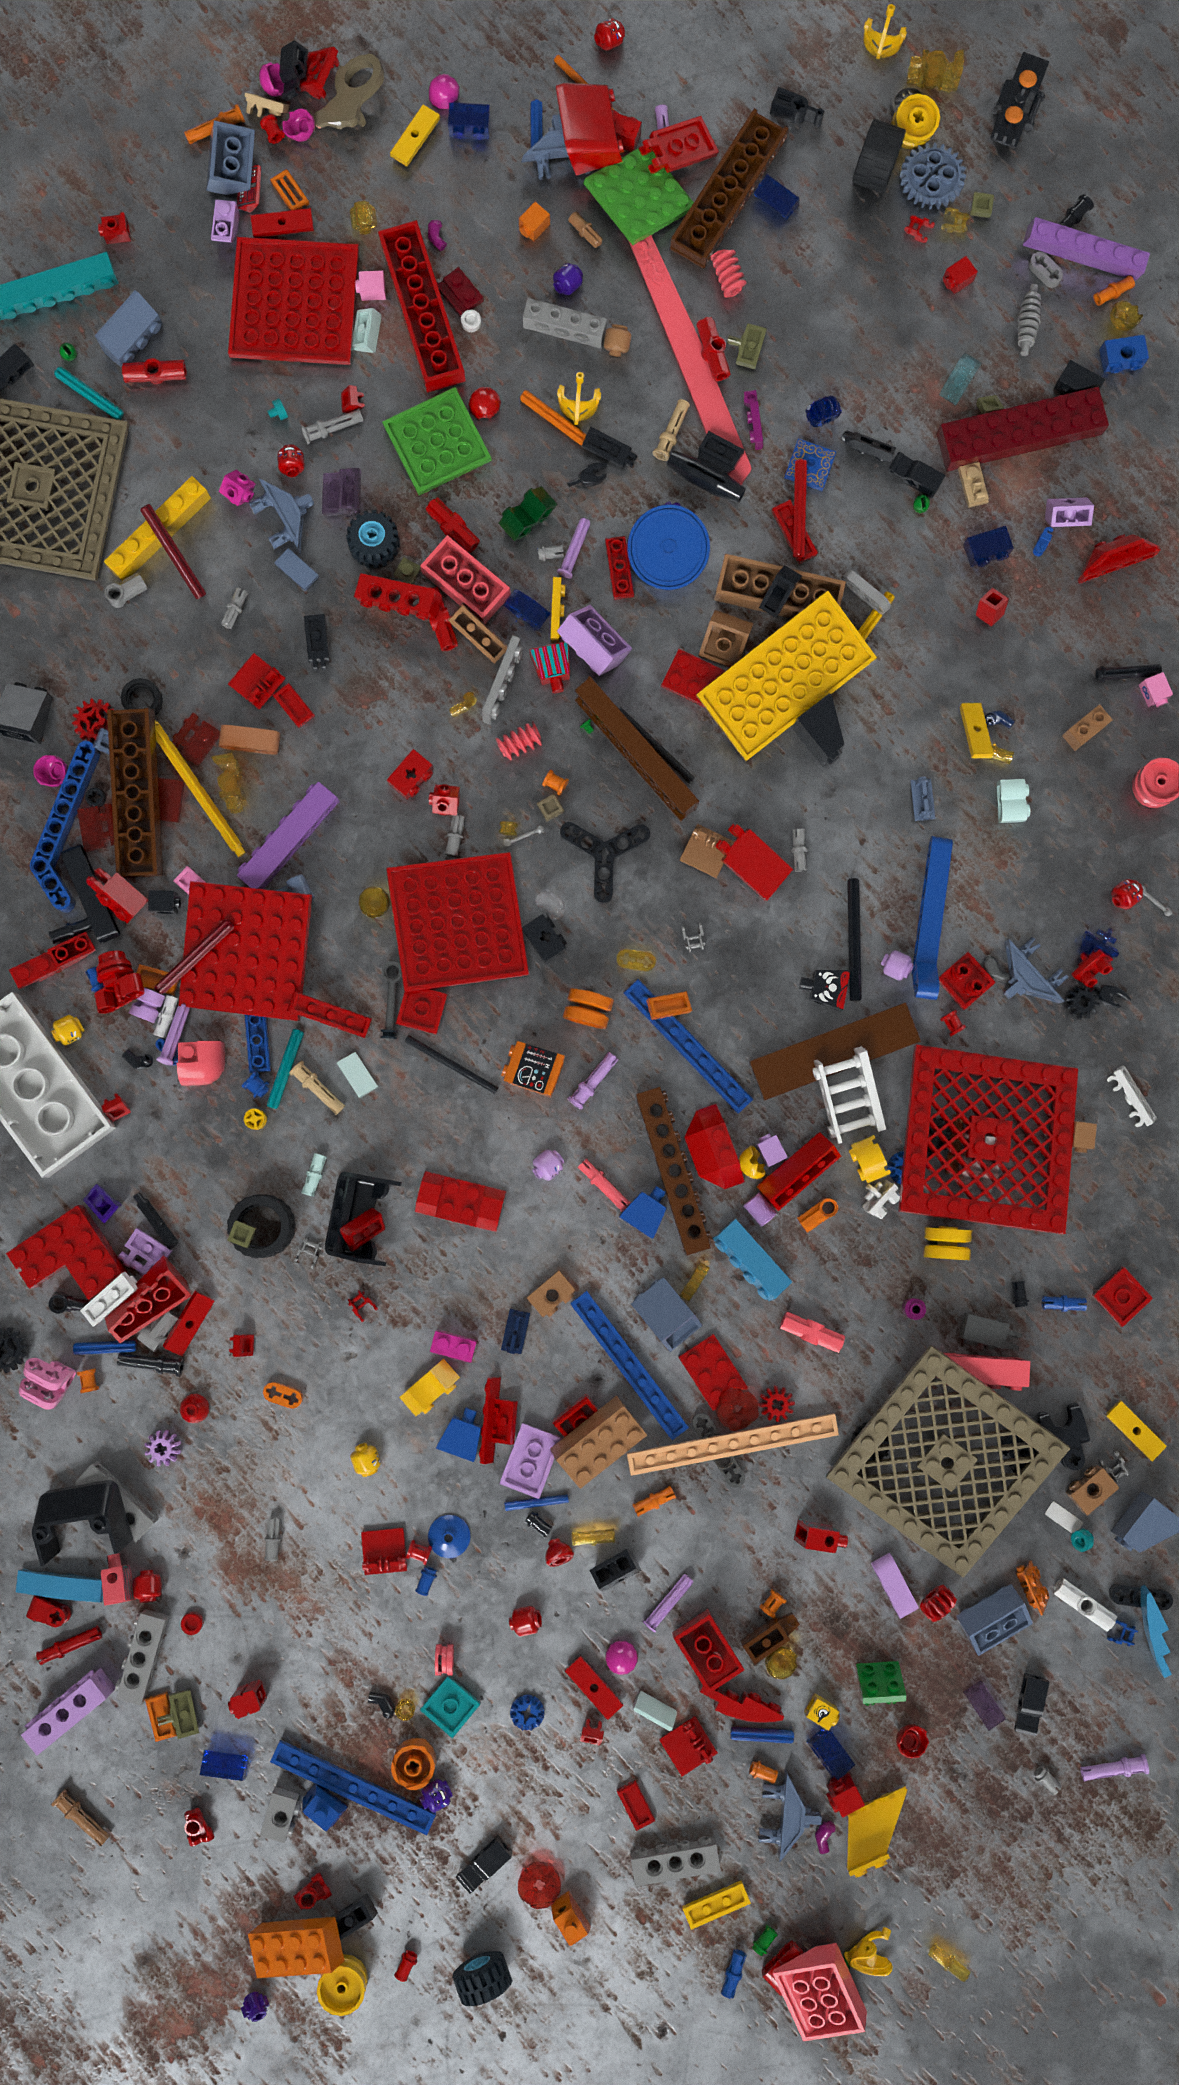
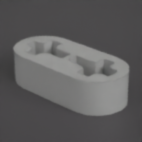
M1036 252L1032 255L1029 261V269L1046 286L1051 288L1058 286L1063 278L1062 269L1044 252ZM1039 260L1042 261V264H1038V265L1035 264L1036 261H1037V262H1038ZM1055 274L1057 276L1056 278L1050 279V275Z

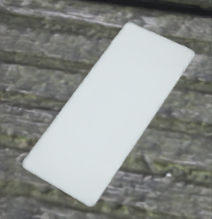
M1054 1501L1045 1512V1515L1070 1533L1079 1530L1083 1525L1080 1519Z

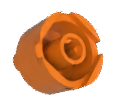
M411 1738L402 1742L396 1748L391 1764L394 1780L409 1790H417L426 1786L431 1780L436 1767V1753L426 1739ZM414 1761L415 1763H418V1765L414 1766V1764H410V1762Z

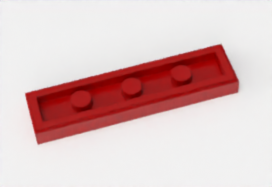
M296 991L293 992L287 1009L288 1012L363 1038L366 1037L372 1018Z

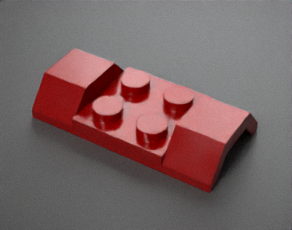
M425 1171L416 1201L415 1212L496 1232L506 1191Z

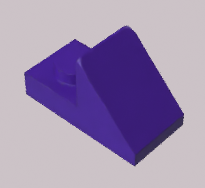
M98 1184L83 1199L103 1223L109 1221L122 1206L120 1202L113 1199Z

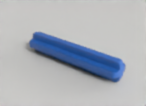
M538 99L530 103L531 147L542 138V102Z
M126 1340L122 1343L106 1341L73 1344L74 1355L135 1352L137 1350L135 1340Z
M731 1727L730 1731L732 1740L791 1744L794 1742V1732L792 1730Z

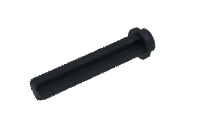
M1160 664L1112 668L1100 666L1095 671V678L1103 683L1105 680L1152 677L1162 673V666Z

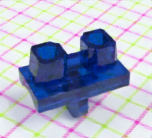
M1099 928L1096 934L1101 936V939L1088 931H1085L1082 935L1084 939L1079 948L1085 953L1090 954L1094 947L1097 946L1112 958H1117L1119 955L1118 949L1106 943L1107 941L1112 944L1116 942L1117 939L1111 936L1113 929L1108 928L1106 931H1103Z

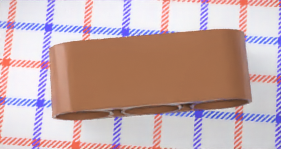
M221 725L218 746L229 750L277 755L281 733L266 729Z

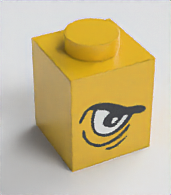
M814 1693L804 1710L808 1719L828 1731L831 1726L834 1727L840 1717L837 1706Z

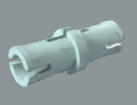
M314 1153L309 1171H306L307 1177L301 1192L302 1194L315 1196L319 1180L323 1177L321 1174L327 1159L326 1156Z

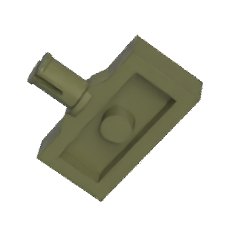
M747 323L745 333L741 338L729 335L727 344L738 346L737 365L755 370L767 328Z
M190 1689L169 1694L170 1714L157 1717L158 1725L161 1726L172 1722L178 1739L198 1734L199 1729Z

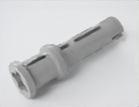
M357 409L324 422L318 420L316 424L307 427L301 426L300 428L308 445L310 441L321 437L325 439L329 433L363 422V417L360 410ZM349 418L351 419V420L346 421V422H343V423H341V424L334 425L335 423H338V422H340V421H343V420H346V419H349Z

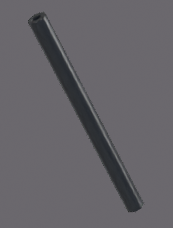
M622 707L619 708L653 749L688 783H691L695 777Z
M407 1036L405 1043L494 1095L499 1087L412 1036Z

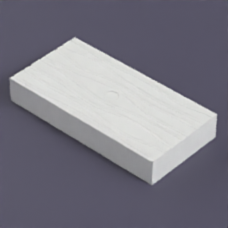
M11 992L0 1000V1121L42 1178H49L117 1127L103 1112L99 1102L21 996Z

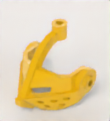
M893 4L887 6V18L883 33L876 32L871 28L873 19L868 17L867 21H865L864 45L872 55L876 56V59L896 54L906 38L907 27H901L899 35L892 36L886 34L890 18L894 15L895 11ZM872 40L875 41L879 48L874 45ZM891 45L889 48L882 50L884 47Z
M582 372L576 374V401L567 399L564 396L565 386L559 385L557 390L559 407L567 418L574 421V425H578L579 421H584L593 416L598 409L599 400H601L600 388L594 389L593 399L580 401L581 384L584 382V374Z
M883 1927L882 1931H874L863 1937L850 1951L845 1952L844 1956L849 1965L864 1974L888 1976L893 1969L892 1963L887 1958L876 1954L877 1947L872 1940L877 1938L889 1940L891 1930Z

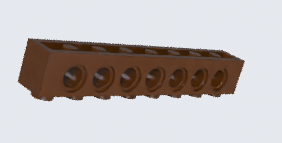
M657 1087L638 1093L635 1096L685 1255L688 1256L710 1249V1243H713L710 1231H705L703 1223H707L703 1210L699 1211L697 1203H700L697 1190L693 1191L692 1189L693 1176L690 1170H686L684 1164L688 1161L685 1151H680L678 1145L681 1142L678 1130L674 1131L672 1123L675 1122L672 1110L668 1111L665 1104L669 1102L666 1091H661V1088ZM656 1104L661 1107V1115L653 1116L651 1114L650 1107ZM663 1124L667 1126L668 1133L666 1136H659L657 1134L656 1128L658 1125ZM670 1144L674 1147V1154L672 1156L664 1155L663 1147ZM673 1164L678 1165L681 1169L677 1177L669 1173V1168ZM680 1184L687 1188V1193L683 1197H679L675 1192L676 1187ZM687 1204L693 1208V1214L689 1217H685L682 1214V1208ZM691 1225L699 1227L700 1232L696 1237H691L688 1233Z

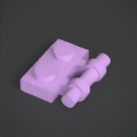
M136 1228L125 1244V1247L130 1249L131 1252L127 1255L122 1251L118 1259L124 1262L123 1265L128 1268L132 1267L143 1277L163 1255L168 1259L173 1250L167 1248V1246L139 1228ZM137 1255L147 1260L145 1265L135 1260Z

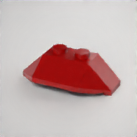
M1125 534L1120 535L1110 543H1106V541L1100 542L1094 546L1093 551L1089 554L1078 582L1080 584L1153 558L1161 550L1160 546L1134 534L1125 536Z
M713 1104L696 1110L684 1138L698 1177L723 1189L744 1183L737 1154L717 1105Z

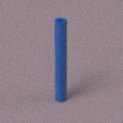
M568 1494L539 1499L504 1502L505 1511L569 1503Z

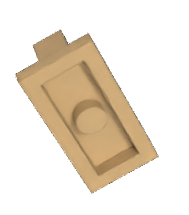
M245 93L246 101H248L246 109L248 114H252L254 107L258 109V117L264 116L265 108L269 109L270 114L281 116V113H288L289 104L253 93Z
M980 463L960 466L958 472L968 508L987 504L989 498Z

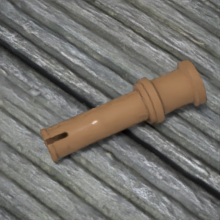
M64 1789L51 1805L53 1807L56 1806L62 1811L66 1819L73 1820L101 1847L110 1834L80 1808L81 1803L75 1802L66 1794L67 1790Z

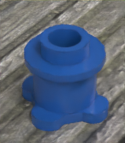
M256 1071L251 1074L241 1087L245 1090L248 1089L254 1094V1098L258 1096L262 1098L269 1091V1082H264Z

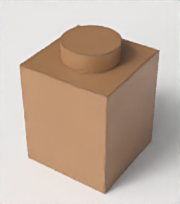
M1074 1122L1072 1148H1075L1074 1152L1087 1153V1149L1095 1148L1097 1124Z

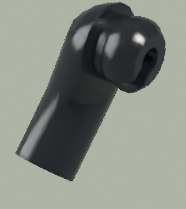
M129 1049L122 1054V1057L134 1069H147L153 1064V1057L149 1054L136 1056Z
M375 1692L369 1693L368 1703L379 1705L384 1718H392L395 1713V1705L390 1696Z

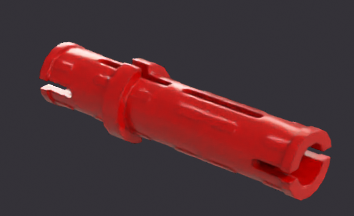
M97 1625L62 1642H54L53 1646L36 1652L37 1660L41 1659L38 1663L43 1665L53 1659H61L69 1652L102 1639L103 1636L99 1626Z

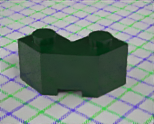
M542 486L535 489L530 488L524 494V500L520 505L510 506L503 511V517L498 524L514 541L530 534L532 526L538 522L543 523L558 505Z

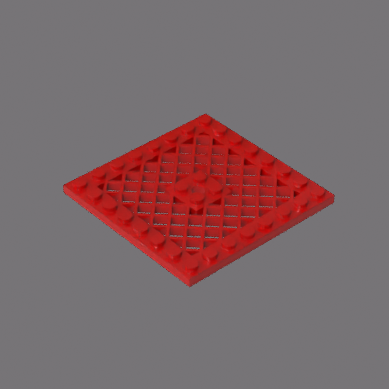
M916 1044L913 1051L898 1212L1060 1235L1066 1234L1078 1068ZM935 1070H940L936 1075H934ZM949 1072L960 1073V1075L954 1079ZM942 1073L950 1082L944 1087L936 1079ZM970 1075L980 1076V1078L974 1082ZM961 1077H964L970 1085L965 1090L956 1082ZM990 1078L1001 1080L994 1084ZM982 1080L990 1087L985 1093L977 1086ZM1010 1081L1021 1083L1017 1087H1014ZM1003 1082L1010 1090L1005 1096L997 1088ZM934 1084L938 1092L932 1096ZM1030 1084L1041 1086L1037 1090H1034V1088ZM951 1085L959 1093L953 1099L945 1091ZM1022 1086H1025L1030 1093L1025 1099L1017 1091ZM972 1088L979 1096L974 1102L966 1094ZM1043 1089L1051 1097L1046 1102L1038 1095ZM992 1091L999 1099L994 1105L986 1097ZM940 1094L948 1102L942 1108L934 1100ZM1012 1094L1019 1101V1104L1014 1108L1007 1101V1098ZM960 1097L968 1105L962 1111L955 1103ZM1031 1098H1034L1040 1105L1034 1111L1027 1103ZM981 1100L988 1107V1110L983 1114L975 1106ZM1053 1101L1051 1111L1047 1105ZM1001 1103L1009 1111L1003 1117L996 1110V1107ZM932 1105L937 1112L930 1117ZM949 1106L957 1114L951 1120L944 1112ZM1021 1106L1029 1114L1023 1120L1016 1112ZM971 1109L975 1115L969 1116L968 1120L964 1113ZM1042 1109L1049 1117L1045 1122H1042L1036 1115ZM992 1112L995 1118H988L985 1116L988 1113ZM938 1115L946 1123L940 1129L932 1120ZM1010 1115H1012L1018 1123L1013 1128V1121L1005 1120ZM958 1118L966 1125L961 1131L953 1124ZM1030 1118L1038 1125L1033 1131L1025 1124ZM1049 1122H1051L1050 1131L1046 1127ZM929 1126L935 1132L931 1136H929ZM948 1126L955 1134L949 1141L942 1133ZM1020 1126L1027 1134L1022 1140L1014 1132ZM968 1130V1139L966 1140L962 1134ZM1039 1130H1042L1047 1137L1042 1143L1034 1135ZM986 1134H991L995 1137L993 1145H988L985 1142ZM935 1136H938L944 1143L939 1149H936L930 1141ZM957 1138L964 1146L959 1152L951 1144ZM1011 1138H1012V1139L1014 1140V1142L1016 1143V1145L1013 1146L1012 1148H1011ZM1028 1139H1031L1036 1146L1031 1152L1023 1144ZM1047 1143H1049V1153L1044 1148ZM927 1147L933 1152L929 1157H927ZM946 1147L953 1155L948 1161L940 1154ZM1018 1147L1025 1154V1157L1020 1161L1012 1153ZM965 1151H966V1158H972V1159H973V1160H972L971 1162H969L968 1164H966V1162H965V1161L963 1160V1158L960 1156V1155H961L962 1153H964ZM1037 1151H1040L1046 1158L1040 1164L1033 1157ZM934 1156L942 1164L936 1170L928 1162ZM955 1159L963 1167L957 1173L949 1165ZM1011 1159L1015 1165L1008 1170L1003 1163L1007 1164ZM1027 1159L1035 1167L1029 1173L1022 1165ZM982 1160L992 1161L993 1163L987 1167ZM975 1162L983 1170L977 1176L970 1169V1166ZM1048 1163L1046 1173L1042 1167ZM996 1165L1004 1173L998 1179L990 1171ZM927 1168L931 1174L925 1178V1169ZM944 1168L951 1175V1178L946 1182L938 1174ZM1016 1168L1024 1176L1018 1182L1011 1175V1172ZM964 1171L972 1179L966 1185L958 1177ZM1037 1171L1044 1178L1038 1185L1031 1177ZM985 1174L992 1181L986 1188L979 1180ZM932 1177H934L940 1185L934 1191L926 1183ZM1005 1177L1013 1185L1007 1191L1000 1184V1181ZM953 1180L961 1188L955 1194L947 1186ZM1026 1180L1033 1187L1027 1194L1020 1186ZM974 1183L981 1190L975 1197L968 1189ZM1046 1184V1191L1044 1193L1041 1187ZM994 1186L1002 1194L996 1200L988 1192ZM943 1189L948 1196L937 1195V1193ZM1014 1189L1022 1196L1016 1203L1009 1195ZM964 1192L969 1199L958 1198L957 1196ZM1035 1192L1042 1199L1038 1205H1035L1030 1199V1196ZM985 1195L989 1202L979 1201L978 1199ZM1005 1198L1010 1205L1000 1204L998 1202ZM1026 1201L1030 1208L1019 1205Z

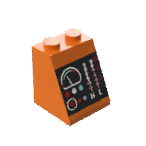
M517 1041L516 1045L512 1044L508 1054L511 1057L509 1065H504L501 1074L504 1077L503 1081L551 1098L565 1056Z

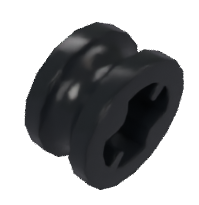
M91 788L86 792L85 800L90 806L100 808L106 802V795L98 788ZM95 793L101 796L100 799L96 800V803L91 799V797L95 796Z

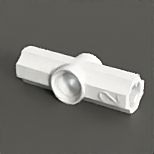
M1063 1577L1054 1586L1052 1592L1054 1595L1105 1631L1111 1629L1116 1623L1117 1615ZM1084 1600H1088V1607L1081 1609V1603Z

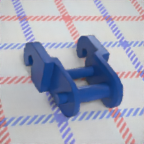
M1046 527L1039 536L1033 549L1035 556H1041L1046 550L1052 538L1050 533L1054 531L1053 528Z
M1116 1620V1624L1118 1623L1123 1628L1121 1636L1117 1639L1107 1636V1640L1114 1641L1120 1645L1124 1642L1129 1647L1130 1645H1135L1132 1641L1135 1632H1138L1135 1629L1136 1627H1128L1125 1622ZM1126 1629L1130 1630L1128 1640L1123 1639Z

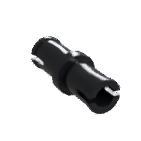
M88 917L72 924L70 922L66 923V926L49 931L48 933L53 944L93 929Z

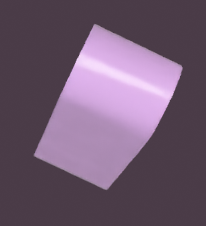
M888 1553L871 1562L898 1617L901 1619L918 1610L919 1607L891 1554Z

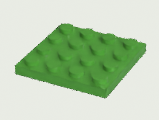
M636 149L622 157L623 162L600 169L586 177L583 183L632 245L685 216L694 203L672 174L666 172L665 168H662L657 173H650L648 165H651V160L656 158L653 151L642 156L639 149Z
M456 387L382 422L418 496L492 461Z

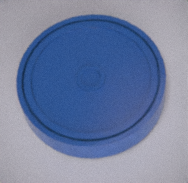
M661 505L646 511L632 526L627 540L628 560L635 574L646 584L663 590L679 589L692 583L704 570L710 553L709 535L703 522L692 511L678 505Z

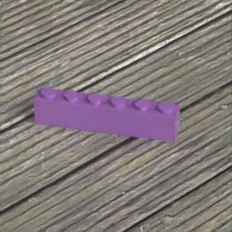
M1037 217L1028 225L1023 241V246L1125 278L1130 275L1134 281L1145 273L1150 255L1148 252Z
M319 781L307 789V795L302 801L299 799L293 805V811L289 816L285 815L280 820V826L276 831H271L266 836V842L263 846H259L253 851L250 861L248 863L244 862L239 867L237 877L250 888L264 889L340 802L338 797Z

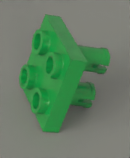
M899 1661L856 1664V1673L863 1704L867 1706L871 1704L872 1706L876 1703L891 1704L892 1702L896 1704L897 1702L906 1701L907 1695Z

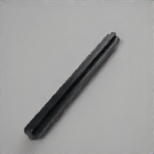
M851 878L847 881L850 1001H860L862 999L859 879Z

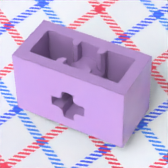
M1087 497L1047 499L1045 520L1051 527L1092 525L1094 504Z

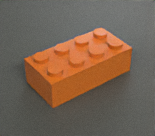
M335 1917L263 1922L248 1933L257 1978L332 1973L345 1961Z

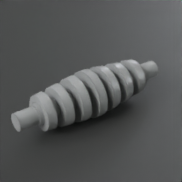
M1031 284L1029 292L1024 295L1018 316V345L1021 347L1020 354L1022 356H1027L1029 348L1034 346L1041 321V295L1037 293V284Z

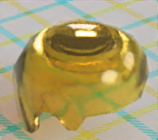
M1121 300L1113 305L1110 312V320L1117 330L1127 332L1140 324L1143 314L1139 315V307L1137 305Z
M371 886L364 889L360 894L358 904L363 914L370 918H378L384 916L389 910L390 898L384 889Z
M781 1646L765 1657L767 1673L771 1677L780 1680L790 1677L798 1667L797 1654L789 1647Z

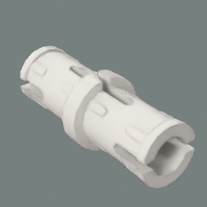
M166 995L161 1012L158 1013L159 1019L153 1035L167 1038L168 1030L179 1001L178 998Z

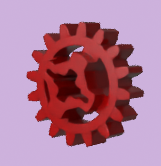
M91 698L90 704L83 701V708L76 707L79 713L72 715L77 719V721L72 722V725L77 727L74 731L77 735L80 734V738L83 741L87 739V741L93 743L100 728L108 730V720L104 718L103 712L107 713V710L114 709H110L111 705L108 702L104 704L102 699H99L96 703ZM83 723L87 725V732L83 728Z

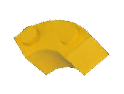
M443 1358L399 1398L415 1416L421 1412L426 1414L434 1407L432 1402L444 1392L448 1395L457 1387L454 1383L460 1377Z

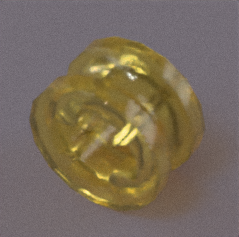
M507 821L499 823L501 829H499L498 833L510 836L517 835V831H515V828L518 827L517 823Z
M402 1699L397 1703L395 1714L402 1721L410 1720L414 1715L415 1705L410 1699ZM404 1705H408L410 1713L402 1714L400 1706L404 1708Z

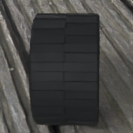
M873 119L862 147L852 182L884 193L898 158L906 130Z
M256 1194L243 1198L230 1212L229 1219L227 1220L228 1235L235 1220L243 1223L247 1212L258 1206L269 1207L278 1214L281 1221V1231L278 1238L267 1246H256L250 1243L249 1248H245L232 1243L234 1248L251 1258L272 1257L284 1251L291 1243L296 1228L295 1217L289 1205H286L282 1199L267 1194Z

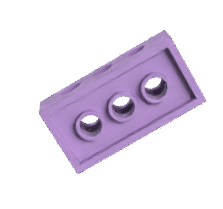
M102 1668L96 1672L92 1669L81 1680L67 1689L64 1694L50 1703L47 1708L34 1716L25 1725L26 1730L21 1736L36 1756L39 1755L106 1700L115 1690L116 1686Z

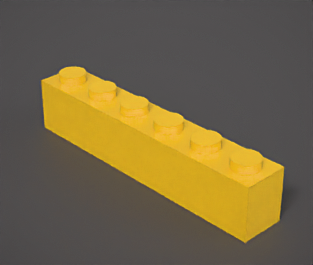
M191 476L155 512L172 537L211 497L207 490ZM145 521L103 562L114 575L123 581L132 576L162 545L147 521Z

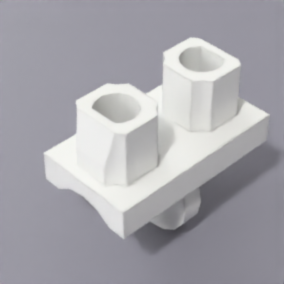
M887 1179L882 1184L877 1182L874 1187L867 1184L865 1186L869 1191L865 1195L867 1201L861 1207L869 1214L882 1219L888 1211L883 1206L887 1200L892 1204L899 1201L898 1187Z

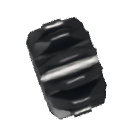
M1076 985L1073 987V991L1068 990L1066 992L1069 997L1064 998V1001L1069 1003V1005L1065 1006L1064 1009H1071L1070 1017L1076 1015L1077 1020H1081L1083 1017L1089 1019L1090 1014L1094 1015L1097 1013L1094 1007H1099L1100 1003L1095 1002L1099 995H1092L1095 990L1094 988H1090L1087 991L1086 985H1082L1081 988ZM1084 999L1085 1004L1079 1005L1078 1001Z

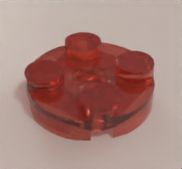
M733 1387L720 1395V1401L715 1409L716 1415L720 1422L731 1431L746 1428L759 1417L758 1401L751 1391L741 1389L740 1387ZM735 1405L742 1406L739 1412H732L735 1410Z
M541 1861L530 1863L521 1870L518 1879L519 1896L523 1902L525 1901L534 1909H544L551 1906L561 1891L560 1875L551 1863ZM537 1880L545 1883L542 1890H538V1887L533 1886Z

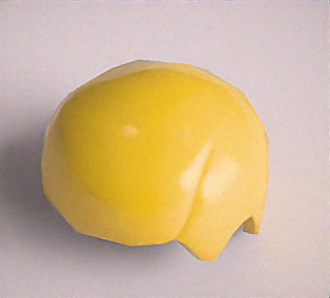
M750 1145L739 1156L738 1160L741 1171L752 1179H761L766 1174L764 1170L765 1164L758 1163L760 1152Z

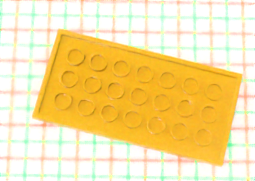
M826 591L698 692L696 696L743 759L747 761L792 726L799 716L826 695L835 692L877 657L830 592Z

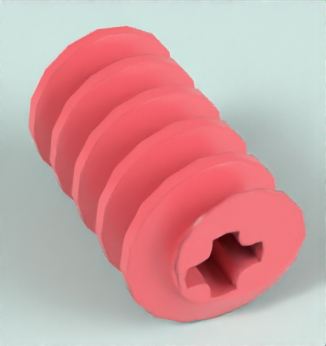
M723 249L712 254L710 258L713 261V267L716 269L715 272L721 284V289L724 291L723 295L726 298H730L739 294L747 282L746 280H741L744 277V274L739 272L741 265H735L739 261L737 257H734L736 251Z
M533 721V727L528 723L525 724V731L521 727L517 728L518 734L513 730L510 731V738L503 734V742L499 738H495L503 757L506 756L511 761L512 753L519 757L520 749L524 753H527V746L532 750L535 749L534 742L542 746L541 736Z

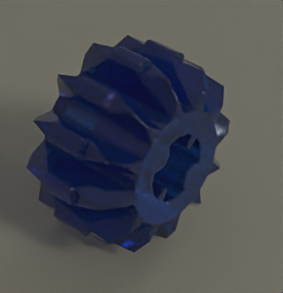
M831 395L819 398L808 405L805 410L808 422L816 428L833 422L842 413L839 401Z

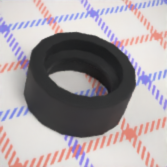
M143 678L133 679L126 683L120 696L124 709H134L130 704V695L136 689L143 687L149 689L153 694L154 700L149 708L154 709L156 716L161 710L163 703L162 694L157 686L150 680Z

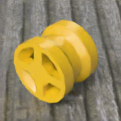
M250 1109L244 1115V1123L250 1129L260 1130L266 1125L267 1116L262 1110Z

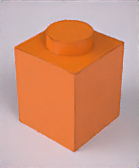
M534 202L519 217V230L521 234L533 241L550 225V214L537 202Z

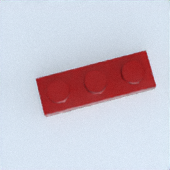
M788 500L772 508L771 512L793 552L794 506L791 500ZM807 531L805 557L801 559L796 558L798 564L814 558L818 554Z

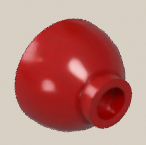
M200 1394L186 1396L179 1408L181 1417L186 1422L193 1424L205 1420L210 1409L207 1399Z
M559 1538L548 1542L549 1547L545 1554L547 1566H560L573 1558L574 1552L572 1548L566 1543L561 1542Z

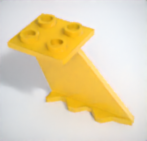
M906 1786L866 1802L864 1807L848 1815L846 1867L850 1876L855 1875V1878L866 1874V1869L875 1866V1869L887 1864L886 1860L890 1859L887 1850L907 1793Z

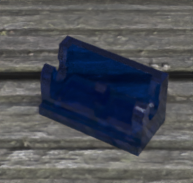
M768 174L754 191V195L758 199L763 200L786 220L790 218L799 206V197Z
M823 1728L806 1741L832 1778L839 1780L855 1766L853 1760L830 1729L828 1731Z
M204 1750L200 1775L244 1781L246 1779L249 1757L247 1755Z

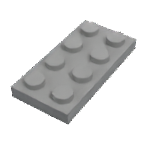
M513 635L482 710L483 722L490 725L492 720H496L499 715L500 700H505L508 691L506 689L507 683L512 682L515 674V663L519 664L523 654L521 652L523 646L520 645V638Z

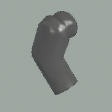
M986 956L983 962L985 971L993 979L1006 983L1009 973L999 969L998 963L993 956Z

